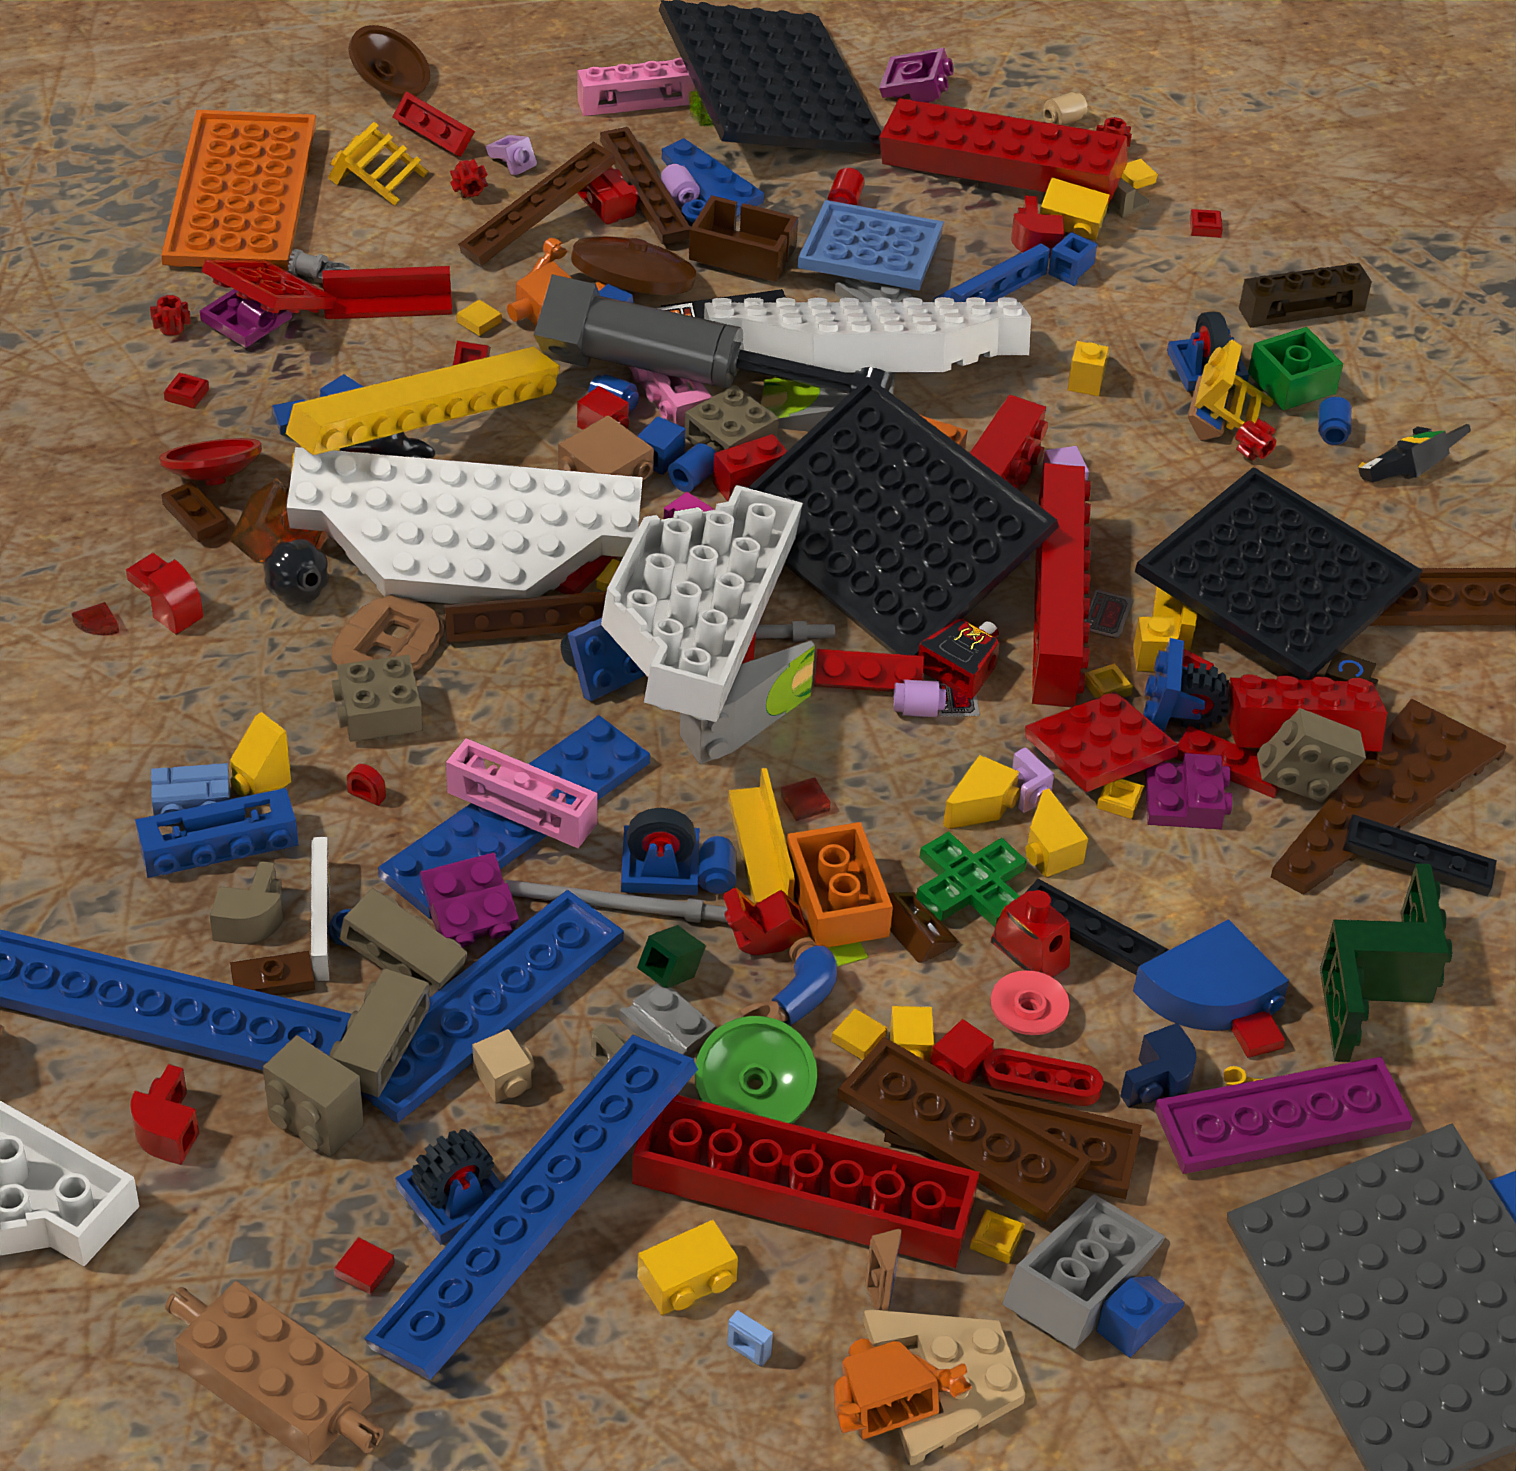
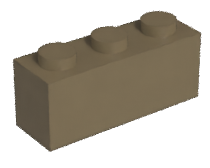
M371 888L343 918L339 938L341 941L382 969L385 968L428 982L429 998L463 971L467 952L462 949L458 942L444 937L431 928L423 918L413 916L400 907L392 897L383 895L374 888Z
M384 968L377 981H372L367 987L362 1007L359 1012L354 1011L351 1014L345 1036L341 1042L336 1041L329 1055L359 1075L361 1092L379 1097L430 1008L429 983Z

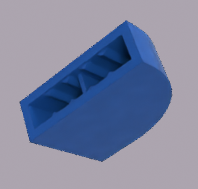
M1227 919L1138 966L1133 992L1150 1009L1169 1021L1193 1029L1218 1031L1231 1029L1233 1019L1264 1011L1272 1015L1279 1011L1285 1003L1289 980Z

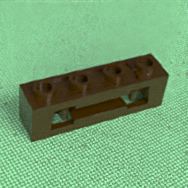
M1360 263L1244 279L1239 310L1250 328L1362 312L1366 308L1372 281ZM1346 297L1349 303L1333 306L1328 299H1335V302L1339 303L1341 298ZM1272 307L1276 311H1280L1282 307V310L1284 312L1280 314L1268 315L1269 309Z

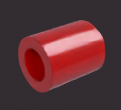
M854 168L839 170L827 200L857 206L865 184L863 175Z

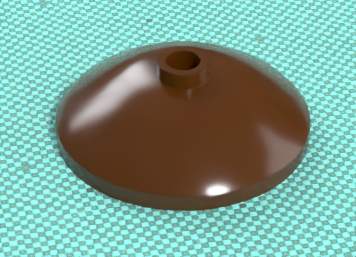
M378 25L364 26L358 29L352 36L348 47L351 62L360 77L372 88L397 98H403L406 91L414 96H418L425 90L430 81L429 64L421 50L406 36L393 29Z

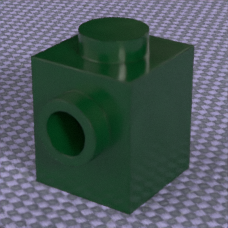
M679 925L648 936L637 968L663 988H670L695 977L706 945Z

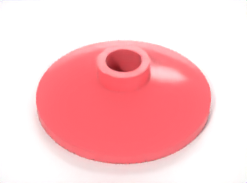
M1029 970L1016 971L1002 977L995 984L990 999L991 1009L997 1020L1008 1029L1025 1035H1043L1056 1030L1066 1020L1070 1007L1068 994L1057 980L1044 973Z

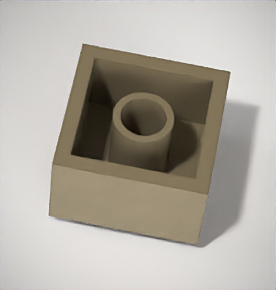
M298 1035L263 1066L269 1118L279 1128H287L298 1135L310 1149H319L329 1157H332L364 1126L359 1075Z

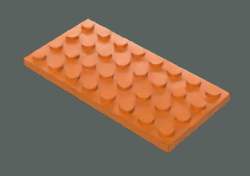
M196 110L161 254L162 265L203 267L205 260H266L283 270H288L316 129V115Z

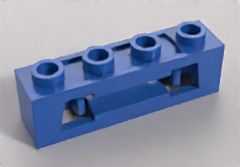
M286 788L135 819L139 847L147 878L299 846L296 818ZM270 804L271 812L258 815L255 809L250 812L252 817L245 818V808ZM183 822L185 830L180 832L179 826H174L172 833L162 835L158 827Z

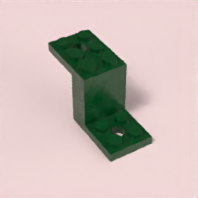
M1415 864L1401 910L1402 922L1333 920L1320 966V975L1333 1057L1336 1062H1350L1354 1047L1360 1046L1362 1037L1361 1024L1368 1020L1369 1001L1433 1003L1437 987L1443 986L1445 963H1450L1452 959V942L1445 937L1446 912L1439 907L1441 887L1439 880H1434L1431 864Z

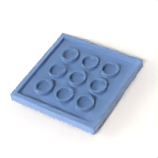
M825 200L798 257L797 268L919 291L940 240L944 221Z

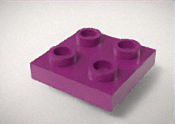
M235 289L200 310L202 322L245 348L292 318V312L280 310L279 313L263 310L260 307L261 303L237 296V290Z

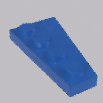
M685 138L662 148L661 159L667 166L679 164L687 168L700 188L699 198L707 203L711 195L737 201V216L741 215L743 203L753 206L764 203V192Z

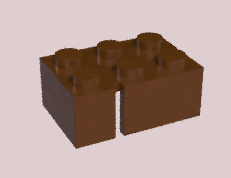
M711 195L690 228L689 260L776 282L785 268L786 262L789 261L796 249L798 217L743 203L741 206L740 231H736L737 201Z

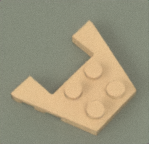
M871 1309L864 1311L863 1323L868 1339L874 1347L892 1341L901 1342L904 1346L917 1345L921 1358L938 1369H951L961 1363H964L967 1367V1373L964 1377L971 1384L972 1389L955 1398L951 1395L950 1391L938 1392L940 1414L899 1427L898 1432L909 1466L923 1461L926 1454L938 1447L944 1449L955 1443L957 1437L974 1427L979 1429L1024 1404L1025 1391L998 1320Z

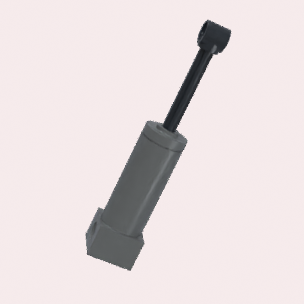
M553 274L551 275L534 332V337L542 353L552 360L588 368L590 359L594 358L726 389L731 387L739 369L850 394L868 376L887 391L890 390L893 376L888 372L873 367H864L861 371L856 370L853 375L744 350L743 329L741 327L600 296L598 288L594 283Z

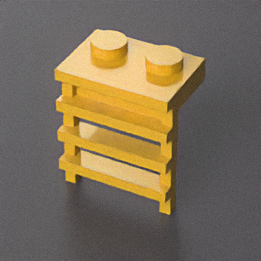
M373 122L360 135H356L343 151L340 150L330 163L333 169L328 179L338 185L353 172L395 206L400 199L392 191L413 171L423 178L429 171L419 164L421 162L420 158L416 156L413 159L409 156L404 145L398 147L391 141L393 136L389 133L386 136L377 130L379 125ZM384 148L393 153L371 175L363 170ZM401 159L407 166L384 187L377 180Z
M1233 339L1223 348H1216L1210 356L1208 363L1204 366L1195 406L1199 409L1203 406L1210 409V416L1215 420L1219 416L1227 421L1226 427L1230 430L1234 427L1239 429L1249 420L1255 423L1259 416L1261 403L1270 407L1274 401L1236 375L1242 346ZM1235 384L1236 387L1230 411L1224 408L1228 390ZM1248 393L1251 395L1244 422L1240 419L1245 394Z

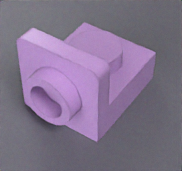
M508 135L486 146L490 158H500L503 162H507L511 175H518L537 165L530 139L527 136Z
M1025 747L1014 753L1012 769L1019 771L1017 787L1021 790L1018 808L1023 813L1038 806L1043 790L1049 788L1052 791L1054 773Z

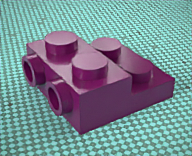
M945 48L890 57L879 87L882 98L891 96L898 98L910 94L911 100L930 103L940 99L942 92L948 91L949 88L947 76L954 74L952 59L947 58Z
M1185 753L1183 763L1162 762L1144 770L1147 825L1222 829L1224 816L1230 815L1232 811V793L1224 792V788H1228L1230 782V767L1222 766V756Z
M495 852L420 871L419 877L436 931L446 938L455 940L462 948L473 944L476 938L489 935L491 939H497L512 933V929L516 928L519 917L508 883H504Z

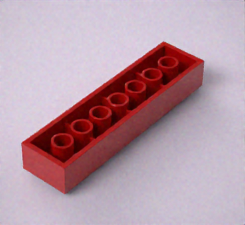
M902 98L898 99L879 136L882 164L1046 192L1051 178H1055L1109 194V204L1127 165V136Z
M1044 463L1038 505L1057 519L1059 527L1036 548L1032 704L1072 708L1075 706L1077 693L1083 694L1085 673L1081 672V669L1088 668L1090 652L1089 647H1083L1084 643L1088 644L1090 622H1083L1084 619H1088L1090 598L1084 597V594L1088 595L1090 586V574L1084 573V571L1089 570L1090 550H1086L1085 547H1089L1091 530L1090 526H1085V524H1089L1091 504L1085 503V501H1089L1091 481L1085 480V466Z
M676 1095L638 1139L633 1152L632 1184L870 1246V1239H872L873 1235L900 1229L902 1232L899 1254L956 1268L975 1203L980 1172Z

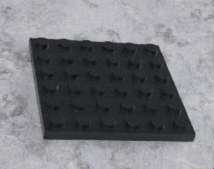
M1253 467L1140 559L1136 564L1134 572L1300 679L1310 680L1338 652H1341L1418 582L1423 570Z

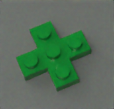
M948 831L920 849L919 858L938 876L918 887L916 898L940 921L945 920L970 904L995 928L1002 910L1020 897L1005 882L1025 871L1027 860L1003 838L973 854Z

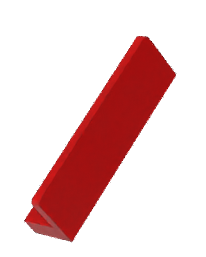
M450 266L322 271L323 290L337 297L333 309H324L325 319L452 314Z

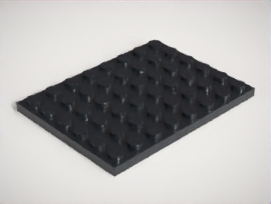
M661 0L659 12L721 141L881 154L879 140L881 130L819 16L812 13L795 14L785 10L775 12L765 11L761 8H738L734 5L715 6L706 2L695 4L686 3L682 0Z
M869 376L748 487L749 489L803 503L796 537L784 565L892 654L918 656L919 644L923 640L957 619H963L1059 527L1055 517Z

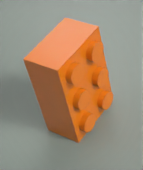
M861 822L787 834L786 845L795 877L794 891L810 937L816 945L828 948L889 937L893 906Z

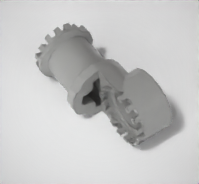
M299 249L292 251V255H290L292 261H289L291 265H288L289 273L297 277L299 275L311 277L315 282L323 283L322 271L351 270L348 264L345 266V263L329 261L328 257L322 254L318 256L305 254L304 251Z

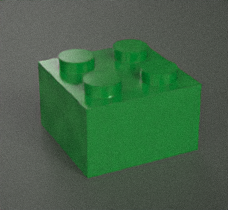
M1304 327L1254 343L1248 373L1284 411L1336 394L1343 363L1308 327Z

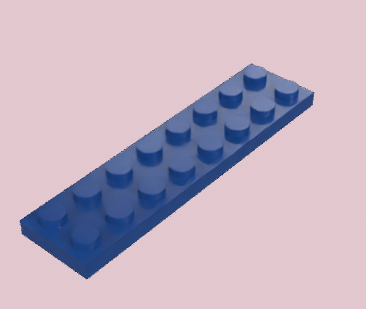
M598 715L534 759L529 765L596 792L598 801L650 764V753ZM556 789L551 794L559 798V793L566 794V803L570 805L577 798L559 789ZM470 803L378 867V874L380 879L426 917L431 919L432 916L419 877L420 871L494 852L499 868L502 869L548 835Z
M567 889L429 998L430 1008L380 1096L376 1097L361 1092V1095L398 1124L473 1063L472 1044L507 1029L510 1032L620 944L624 940V930Z

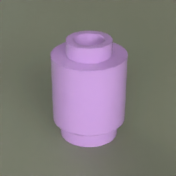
M671 164L662 171L661 181L677 206L683 207L685 203L699 197L700 188L687 168L679 164Z
M904 680V683H895L893 706L895 712H902L903 716L937 717L938 710H945L946 689H939V681Z

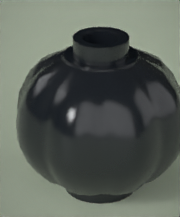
M304 539L279 543L264 562V581L267 590L288 605H298L315 600L328 583L327 558L321 550L316 549L311 542Z

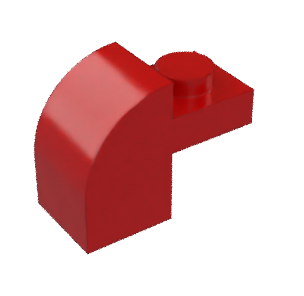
M1025 195L1023 208L1018 207L1017 213H1014L1011 241L1021 252H1025L1042 243L1050 249V258L1051 250L1064 239L1063 215L1038 214L1037 196Z
M151 553L126 569L127 580L150 597L153 618L177 635L203 618L202 602L198 588L187 570L176 559L167 563L155 553Z
M736 887L723 894L727 906V911L724 912L726 921L734 932L738 948L747 954L758 956L782 952L790 948L797 940L810 936L801 907L782 890L772 894L756 905Z
M168 1064L161 1077L153 1080L148 1094L134 1091L131 1098V1113L135 1136L141 1148L153 1157L182 1165L199 1135L196 1109L181 1104L187 1094L184 1069Z

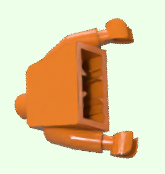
M548 238L543 245V252L545 253L543 258L540 257L534 268L516 283V301L507 305V312L512 321L517 322L528 318L536 326L551 275L571 278L554 262L555 259H561L567 253V250L560 246L563 242L556 238ZM601 281L596 283L598 291L607 285Z
M859 1339L850 1346L849 1356L842 1361L843 1376L838 1378L834 1385L835 1414L842 1433L858 1430L862 1440L939 1414L938 1392L950 1391L951 1395L955 1398L972 1389L971 1384L964 1377L967 1373V1367L964 1363H961L951 1369H938L920 1356L911 1353L901 1342L892 1341L874 1347L869 1339Z

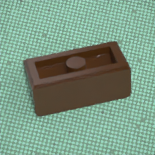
M915 892L888 893L893 906L890 932L917 962H926L956 947L958 944L957 939L916 898Z

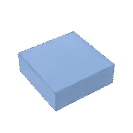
M737 1310L728 1322L727 1344L752 1362L763 1366L771 1357L773 1332Z

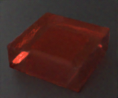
M815 777L781 787V797L796 821L830 811L831 802Z

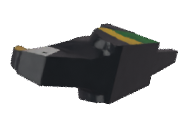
M1465 424L1448 433L1446 431L1432 432L1429 428L1418 426L1413 429V436L1401 439L1397 445L1376 459L1367 463H1360L1358 465L1360 477L1372 483L1397 475H1402L1405 479L1417 478L1450 454L1449 448L1471 431L1470 425Z

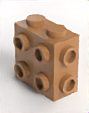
M608 415L558 444L559 470L643 477L642 480H645L653 474L654 448Z

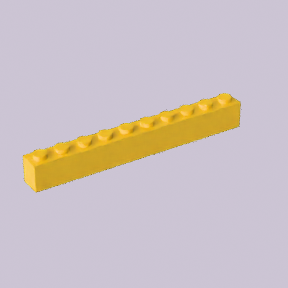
M533 346L295 403L292 406L285 434L312 455L321 454L552 394L557 384L556 379L560 365Z

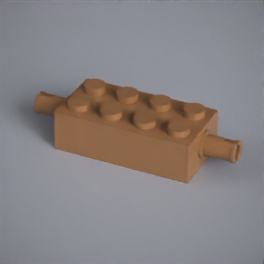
M238 1281L230 1285L209 1306L189 1293L184 1287H179L175 1290L181 1296L180 1299L173 1293L169 1296L165 1305L166 1311L189 1325L175 1339L179 1368L310 1464L340 1434L361 1448L364 1453H369L373 1450V1446L369 1442L375 1446L379 1444L383 1436V1428L375 1425L360 1414L371 1403L369 1373Z

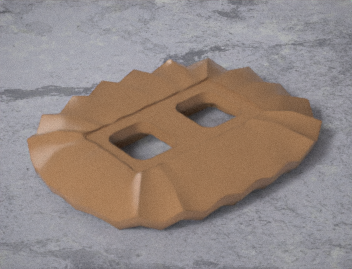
M394 595L376 598L369 604L361 607L342 628L331 649L332 662L339 665L375 660V658L366 654L373 646H380L392 651L387 658L409 655L414 673L415 670L422 668L425 661L431 659L433 651L438 648L440 639L444 636L443 621L436 611L410 598H401ZM391 624H398L410 629L402 638H396L384 633Z

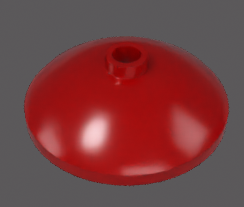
M249 438L203 441L168 450L159 456V460L163 468L189 480H205V484L208 486L219 485L226 482L225 477L243 471L257 459L262 452V445L259 440Z

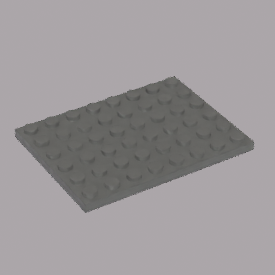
M1453 1123L1227 1212V1222L1365 1471H1468L1516 1451V1223Z

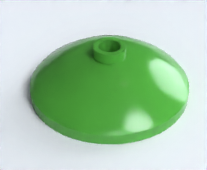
M747 1016L725 1023L706 1039L696 1060L698 1070L695 1073V1085L700 1101L792 1124L807 1110L815 1093L817 1066L810 1046L794 1028L774 1018ZM754 1079L759 1080L762 1083V1087L752 1089L748 1086V1082Z

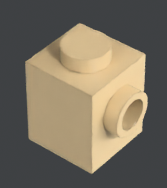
M509 1029L472 1044L473 1069L495 1103L507 1098L517 1097L525 1090L532 1088L531 1070L535 1069L533 1057L528 1048L520 1047Z

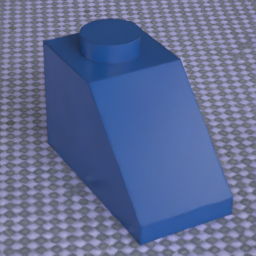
M1152 1276L1130 1277L1103 1303L1097 1332L1130 1358L1183 1308L1185 1302Z

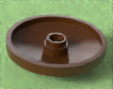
M612 236L582 238L574 243L571 254L573 265L584 274L603 283L640 293L657 295L685 293L693 288L696 277L694 266L687 260L667 249L638 238Z

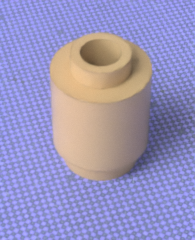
M1074 92L1049 99L1044 104V120L1047 123L1067 125L1078 121L1087 113V102L1082 94Z

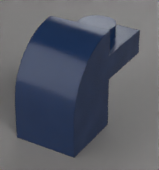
M1179 1023L1144 1035L1138 1059L1142 1066L1126 1071L1120 1097L1128 1108L1140 1103H1151L1161 1095L1168 1098L1187 1094L1196 1063L1195 1047Z

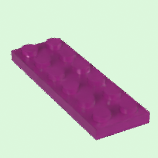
M1382 1057L1157 1099L1154 1109L1182 1174L1409 1130L1413 1122V1118Z

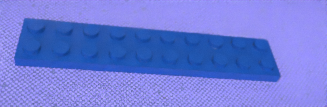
M0 929L1 1007L263 1070V1066L296 1035L329 1056L336 1041L341 1042L347 1032L350 1013Z
M632 1035L364 1338L370 1349L431 1380L696 1073L698 1068L694 1059Z

